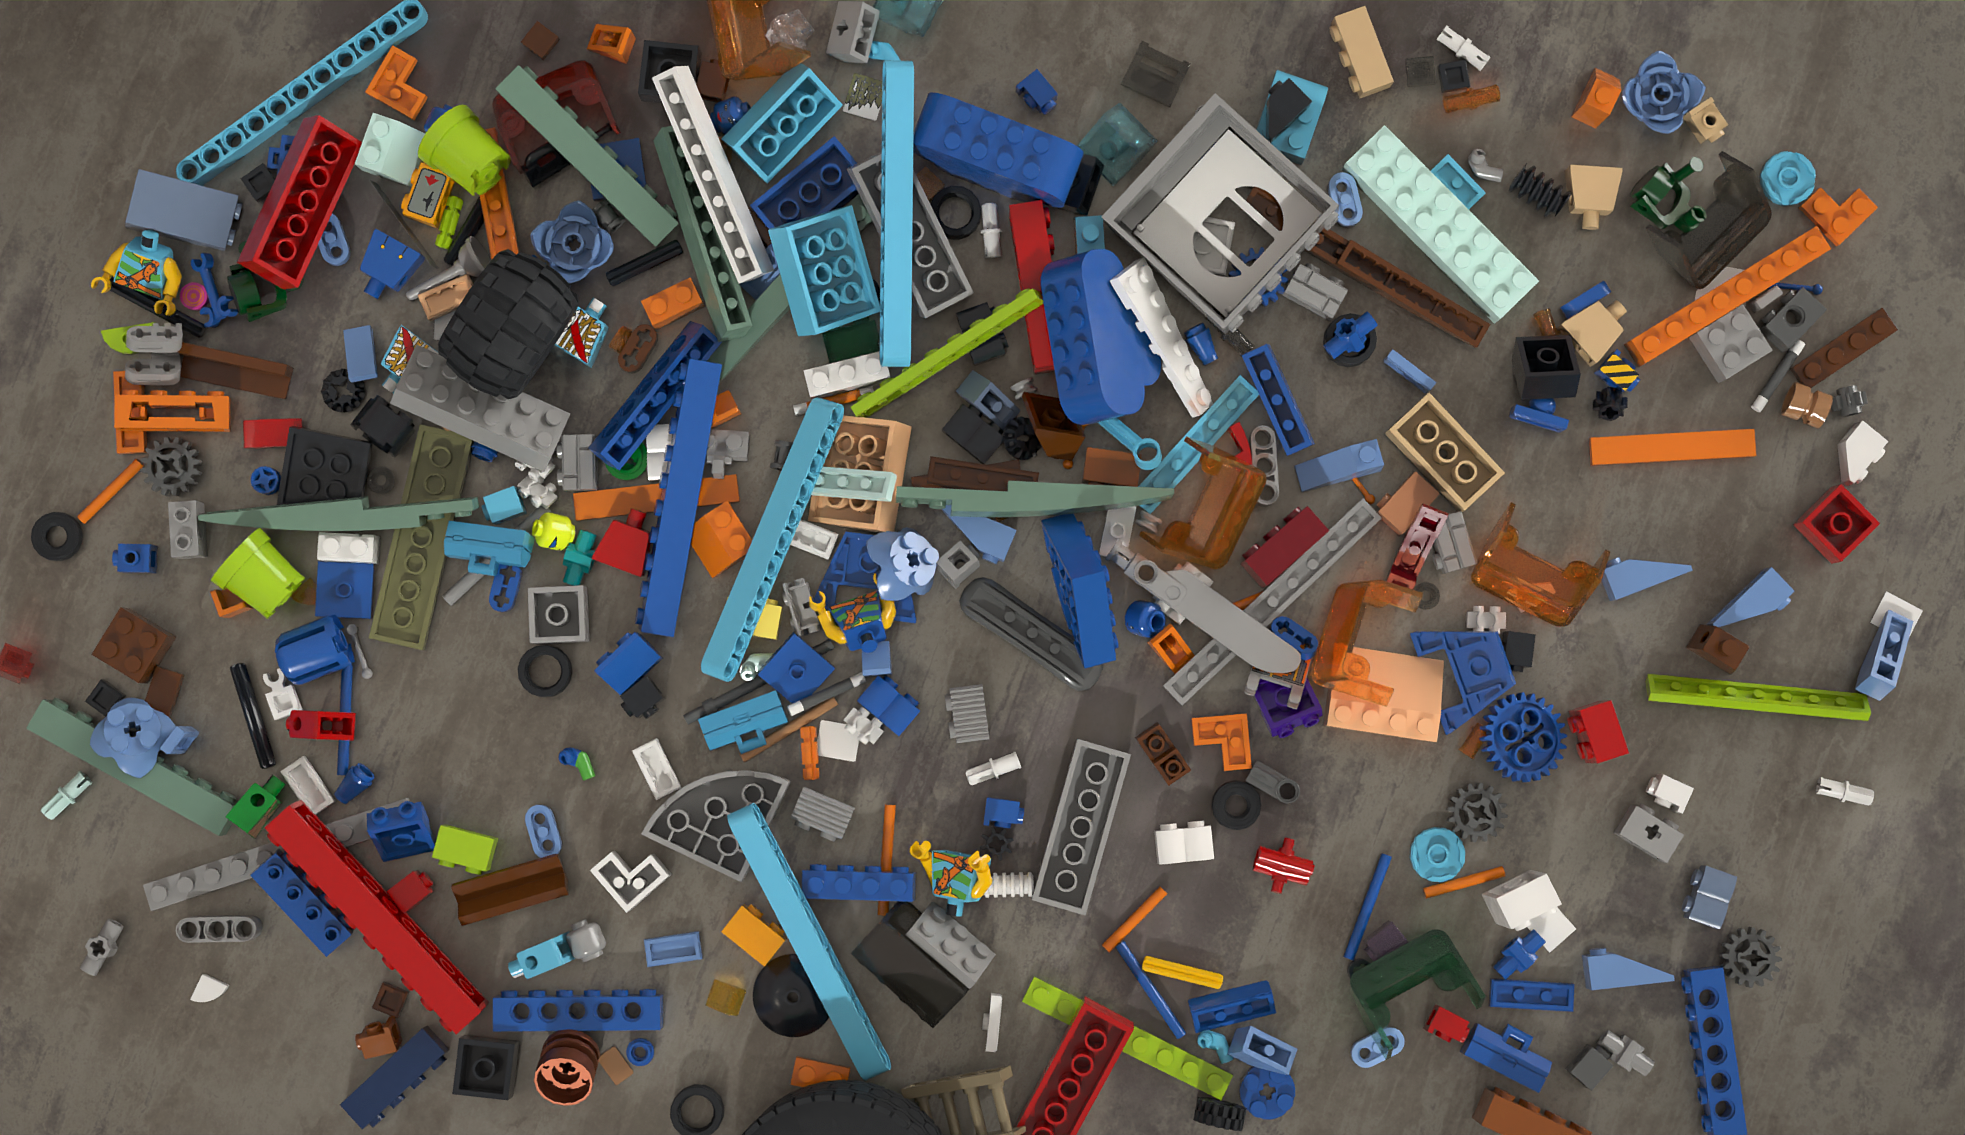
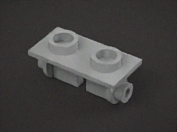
M804 578L794 580L795 586L793 582L783 583L782 597L792 614L790 623L793 631L797 632L798 636L809 635L808 630L809 633L820 631L819 625L821 624L817 617V611L812 610L810 607L805 608V603L809 602V596L814 601L809 583L805 582Z

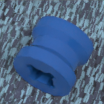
M267 466L254 470L251 475V485L257 492L265 495H274L279 492L280 472Z

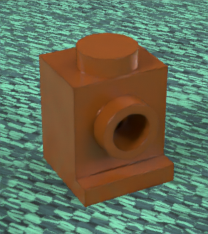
M389 1016L386 1023L381 1024V1022L377 1021L365 1026L362 1033L356 1034L355 1041L357 1048L362 1050L364 1058L368 1059L397 1052L402 1042V1037L395 1016Z

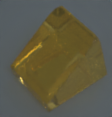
M714 979L705 1006L726 1015L737 1016L746 990Z

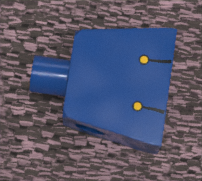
M375 228L360 266V270L371 277L364 292L378 299L385 286L396 292L400 291L426 258L419 252Z

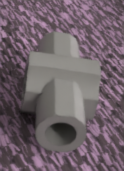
M107 919L98 936L88 940L85 945L88 954L80 966L82 971L96 976L105 959L116 954L118 950L116 940L124 927L122 924L113 919ZM104 942L102 947L106 949L105 952H100L101 947L98 943Z
M1606 1030L1598 1041V1045L1610 1053L1609 1059L1629 1072L1633 1068L1643 1076H1646L1654 1066L1655 1061L1642 1053L1645 1048L1625 1035H1622L1620 1038L1611 1031Z

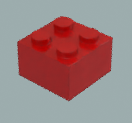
M1842 484L1832 486L1793 525L1833 564L1842 562L1880 523Z
M1612 700L1597 701L1568 711L1570 717L1567 718V722L1571 732L1577 735L1579 743L1576 744V749L1581 760L1585 759L1586 763L1598 764L1629 754Z

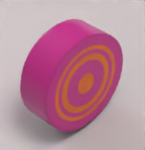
M188 283L180 292L181 303L190 310L199 311L209 303L205 287L199 283Z

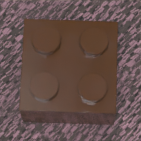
M120 607L91 655L137 683L148 684L156 666L160 665L175 641L176 636L134 610Z

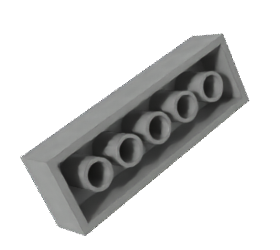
M881 152L847 168V171L881 237ZM913 170L912 302L919 316L927 318L972 295L974 292Z
M416 344L396 386L390 404L538 470L545 471L570 413L524 392L518 397L508 400L502 395L495 397L479 391L460 379L446 365L447 359Z
M1076 739L1034 892L1031 897L1033 901L1086 916L1131 754Z

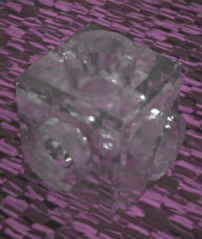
M799 9L776 17L770 23L772 28L765 36L782 57L791 52L795 55L803 50L806 46L805 41L815 30Z

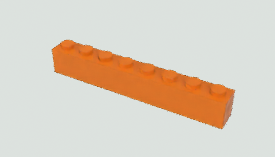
M1815 226L1624 345L1637 366L1640 367L1831 250V247L1818 227Z

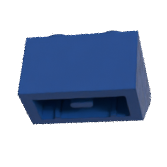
M636 632L633 634L626 633L616 643L619 647L613 653L606 652L596 662L598 667L594 671L619 695H622L638 683L663 659L644 636Z

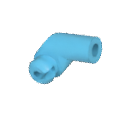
M872 42L869 58L901 61L889 43Z
M1205 1030L1200 1033L1197 1038L1198 1045L1201 1048L1206 1047L1216 1050L1221 1064L1234 1059V1057L1227 1054L1229 1045L1223 1034L1211 1030Z

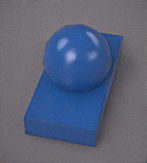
M1554 398L1531 399L1529 401V408L1516 404L1511 407L1509 417L1559 433L1566 430L1569 423L1568 419L1553 415L1556 410Z

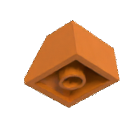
M726 501L694 523L690 544L711 577L714 578L745 559L753 539L731 504Z

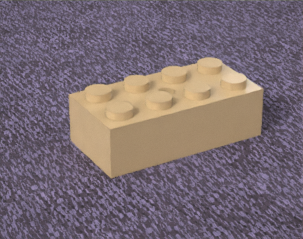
M1430 393L1426 394L1385 432L1386 436L1458 512L1465 511L1505 474ZM1440 449H1444L1447 452L1446 459L1439 455Z

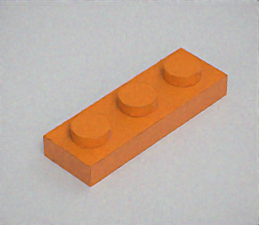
M125 371L113 372L114 401L115 395H122V390H137L139 395H145L144 385L129 383L125 379ZM134 405V408L145 407V405ZM132 418V421H146V419ZM116 430L117 453H147L145 450L147 448V432Z

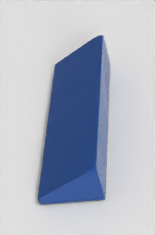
M1267 980L1188 1000L1196 1033L1276 1013L1272 990Z

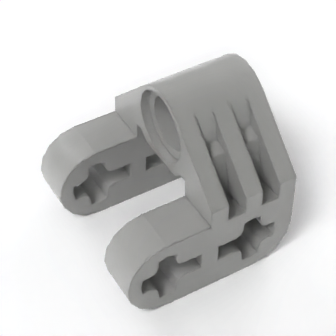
M153 323L152 326H134L127 330V348L134 352H151V359H132L126 363L125 379L129 383L135 385H174L180 381L181 363L178 351L182 348V323H176L175 326H170V323H164L163 326H159V323Z

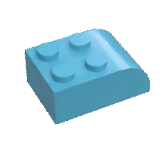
M1276 70L1270 89L1279 80L1284 83L1290 78L1312 100L1310 107L1271 143L1291 162L1302 165L1316 128L1328 87ZM1269 93L1256 128L1264 138H1266V103L1270 96Z

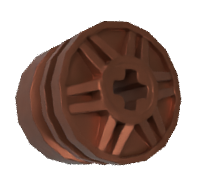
M572 1029L559 1030L546 1039L534 1078L536 1089L544 1099L553 1104L567 1106L578 1104L588 1097L593 1087L600 1058V1051L596 1042L587 1034Z

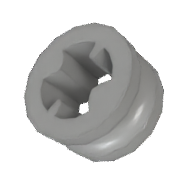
M1033 377L1020 381L1010 387L1012 391L1016 392V400L1022 399L1023 392L1035 393L1038 391V388L1032 384L1034 381Z
M1141 510L1139 513L1141 518L1136 519L1135 523L1156 534L1158 531L1156 529L1157 525H1161L1163 521Z

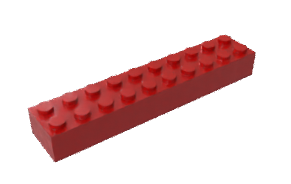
M302 800L290 804L265 827L269 832L267 834L269 840L277 847L282 846L288 853L286 857L295 867L300 866L307 873L305 875L307 881L313 887L317 888L319 886L326 894L324 896L325 900L333 908L336 909L338 907L345 914L343 918L351 928L359 929L364 935V942L371 949L374 950L376 948L383 955L382 961L389 969H396L402 976V983L409 990H415L422 997L420 1001L427 1010H434L440 1017V1024L448 1032L453 1031L457 1035L489 1004V1001L407 913H402L387 891Z

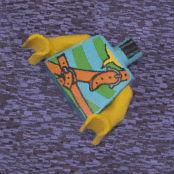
M144 230L141 237H135L130 243H123L110 255L102 269L104 274L102 277H96L92 280L91 288L95 289L98 282L102 280L105 283V287L101 293H106L112 286L110 278L114 277L115 283L161 299L154 305L155 313L161 314L163 306L166 304L167 310L165 315L171 316L176 311L172 299L177 296L182 275L176 261L173 259L172 249L158 243L159 234L156 231Z
M915 841L910 847V853L914 858L920 859L930 881L933 895L948 899L947 915L962 916L964 902L979 901L992 884L989 868L991 864L990 856L985 854L981 857L979 856V851L972 855L950 850H934L931 853L928 852L931 849L929 841H923L921 845H919L918 841Z

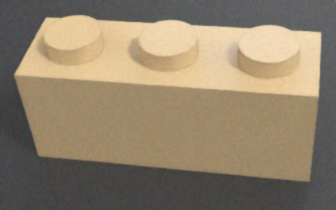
M1363 6L1335 16L1331 23L1332 26L1329 27L1333 41H1338L1341 48L1339 57L1343 67H1348L1351 77L1348 79L1354 93L1357 92L1360 99L1390 88L1394 81L1366 7Z

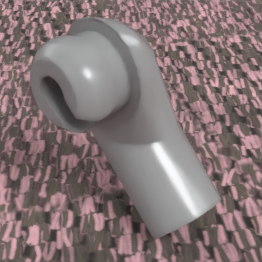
M1474 149L1468 157V164L1475 176L1481 179L1501 182L1503 169L1489 166L1485 159L1486 153L1482 149Z

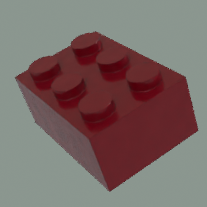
M1308 506L1302 510L1299 507L1294 509L1283 519L1286 523L1283 527L1280 528L1277 524L1262 537L1266 542L1261 546L1256 543L1242 555L1245 560L1240 565L1261 588L1268 586L1330 531Z

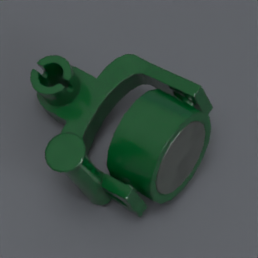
M1692 157L1688 164L1676 172L1671 169L1667 162L1662 166L1657 165L1653 167L1631 190L1630 197L1635 201L1630 207L1649 219L1660 229H1665L1672 224L1685 233L1696 229L1700 222H1703L1706 218V211L1699 205H1695L1692 208L1688 205L1691 191L1682 180L1694 172L1702 171L1703 162L1698 157ZM1673 189L1676 193L1674 205L1667 215H1661L1655 205Z
M244 241L239 245L238 249L240 253L242 252L247 241ZM240 264L229 266L230 275L227 276L229 289L234 297L233 301L238 309V313L240 316L247 314L249 322L284 310L287 306V293L299 289L304 282V278H302L298 288L282 289L273 284L276 291V301L262 305L251 270Z

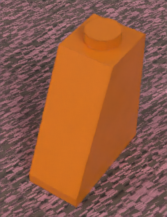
M1594 68L1571 117L1596 129L1610 115L1622 90L1620 79Z

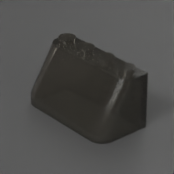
M897 901L851 954L861 965L873 973L882 984L895 993L903 1003L907 1004L918 1014L921 1020L934 1028L966 995L969 988L906 936V933L922 913L910 902Z

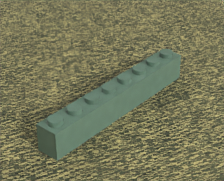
M518 65L495 90L656 247L679 224L675 220L677 214L667 204L662 207L655 200L658 195L647 184L642 187L635 180L638 175L628 165L622 168L615 161L619 156L607 145L602 148L595 141L598 138L597 134L587 125L582 128L575 121L578 116L567 105L563 109L556 102L559 97L547 85L544 89L535 82L538 76L528 66L522 69Z
M672 126L662 127L653 140L717 340L722 342L744 337L753 325L740 285Z
M55 697L53 700L43 699L26 729L218 836L227 834L233 822L225 816L236 805L235 801L237 798L225 791H222L220 794L212 790L213 785L210 782L199 777L195 780L187 776L188 770L176 764L173 767L163 762L165 758L159 754L153 769L145 776L136 778L128 775L118 767L114 758L99 756L91 748L90 739L94 728L97 726L92 723L93 718L81 711H78L77 714L68 709V703Z

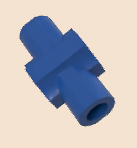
M1365 312L1356 320L1353 318H1343L1336 324L1337 328L1334 332L1336 336L1323 346L1333 359L1337 358L1344 351L1348 353L1359 352L1365 347L1364 343L1367 339L1365 335L1376 328L1378 324L1369 312Z
M1534 929L1523 939L1517 936L1505 945L1501 951L1504 957L1493 968L1505 980L1516 970L1522 973L1538 958L1535 952L1546 941Z

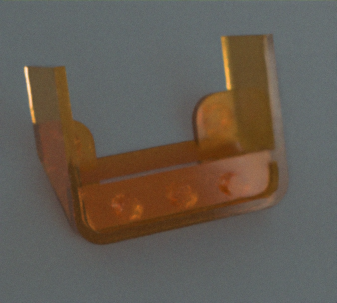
M707 0L720 69L724 77L737 81L781 76L811 57V52L781 41L770 47L762 7L770 0Z
M1186 436L1184 442L1202 453L1199 459V466L1202 471L1210 474V477L1187 523L1179 520L1170 523L1162 537L1141 531L1139 536L1162 553L1211 569H1220L1227 564L1265 487L1266 475L1259 468L1218 447Z
M1511 502L1494 526L1477 560L1478 564L1474 566L1471 580L1478 588L1554 626H1568L1602 581L1610 551L1605 549L1594 566L1583 561H1572L1563 570L1516 546L1519 540V532L1509 524L1516 504Z
M1384 580L1341 584L1336 589L1310 670L1312 680L1320 686L1387 707L1394 688L1367 680L1370 673L1369 662L1363 656L1352 653L1366 606L1382 608L1390 604L1416 613L1423 593Z

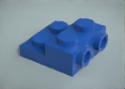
M405 801L398 807L389 809L378 807L371 813H367V832L383 862L434 851L436 839L429 826V817L422 802L412 803Z

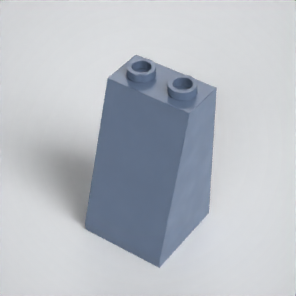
M138 169L125 226L127 229L139 232L154 230L161 237L225 251L226 245L232 246L236 230L230 228L233 218L239 219L242 204L237 202L239 195Z

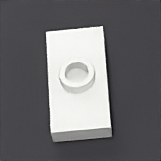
M1136 506L1107 511L1099 551L1100 556L1106 557L1119 539L1123 541L1122 545L1126 548L1129 547Z
M800 520L790 545L829 560L839 534Z
M658 738L632 750L656 800L682 788Z
M302 756L280 771L298 799L302 800L315 815L336 802L306 756Z
M991 993L989 1014L984 1013L982 1030H987L986 1051L996 1052L998 1046L1002 996L996 993Z

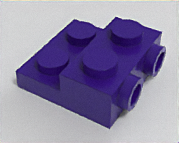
M1306 678L1297 709L1287 707L1292 688L1263 679L1259 680L1254 697L1272 737L1278 735L1279 738H1285L1294 732L1293 728L1300 725L1311 727L1320 721L1319 717L1323 716L1322 707L1308 678Z

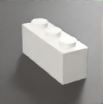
M880 351L803 370L811 400L815 397L825 398L877 385L891 378L888 367H881Z

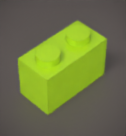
M446 824L440 825L432 858L439 859V865L454 868L455 864L466 866V872L481 875L482 871H489L491 869L499 838Z

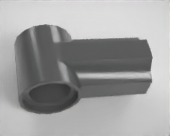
M1258 760L1245 780L1286 804L1295 802L1300 795V787L1294 780ZM1285 783H1290L1295 788V794L1290 799L1282 798L1279 793L1280 787Z

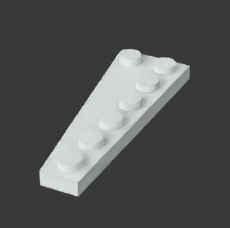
M1144 257L1137 259L1112 278L1110 283L1127 310L1132 309L1138 319L1135 322L1140 332L1145 331L1151 340L1149 344L1153 354L1160 355L1163 360L1162 369L1172 382L1173 387L1192 418L1200 416L1213 405L1211 395L1206 389L1199 374V369L1194 364L1188 351V346L1178 330L1176 320L1170 313L1165 297L1155 281L1152 269L1148 266Z

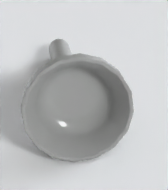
M472 236L468 237L465 240L466 243L460 248L458 260L454 261V265L407 291V298L413 301L419 298V294L442 285L459 274L461 276L468 274L473 277H479L491 261L480 242Z

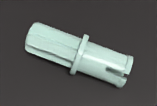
M79 771L63 788H58L59 792L41 808L42 813L47 818L54 819L70 803L74 804L76 802L75 798L92 784L91 779L88 776L84 777L85 774Z

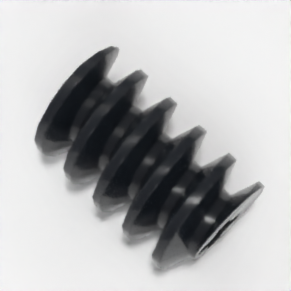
M1526 163L1511 183L1509 192L1519 188V199L1527 194L1526 204L1529 205L1536 200V211L1546 207L1544 217L1547 218L1553 213L1556 217L1572 195V192L1568 191L1561 195L1562 185H1558L1553 189L1554 179L1551 178L1543 182L1545 173L1541 172L1534 176L1536 167L1532 166L1526 170Z

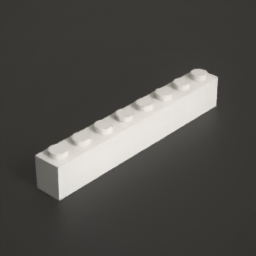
M676 66L652 77L738 283L752 281L774 271L689 67Z

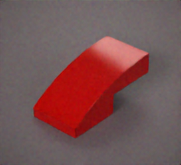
M302 418L244 420V448L286 447L289 427L296 426L302 428Z
M1240 422L1228 428L1229 434L1240 451L1239 454L1232 458V461L1244 482H1247L1252 478V456L1245 432Z

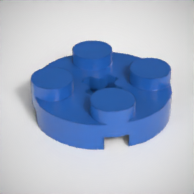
M1252 1066L1243 1076L1239 1086V1095L1244 1107L1254 1117L1270 1120L1284 1115L1291 1109L1294 1103L1295 1085L1290 1074L1284 1075ZM1268 1083L1269 1087L1275 1088V1092L1271 1093V1098L1268 1099L1265 1095H1260V1091L1263 1090V1084Z

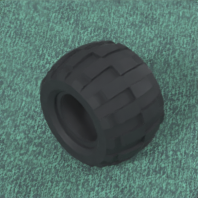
M509 249L500 251L482 271L446 326L438 342L439 355L447 359L446 365L460 379L477 390L495 397L502 395L508 400L516 398L531 381L578 308V295L570 290L571 285L558 271L538 258L522 252L515 254Z

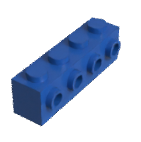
M278 849L259 865L250 876L327 957L352 935L354 929L344 920L345 914L343 912L340 914L325 900L324 896L326 894L324 892L320 893L305 878L307 873L305 871L302 873L290 863L286 857L288 854L286 851L283 853Z
M810 864V869L802 870V892L808 899L913 902L916 900V872H909V867H892V871H881L882 866H865V871L854 870V865H837V870H826V865Z

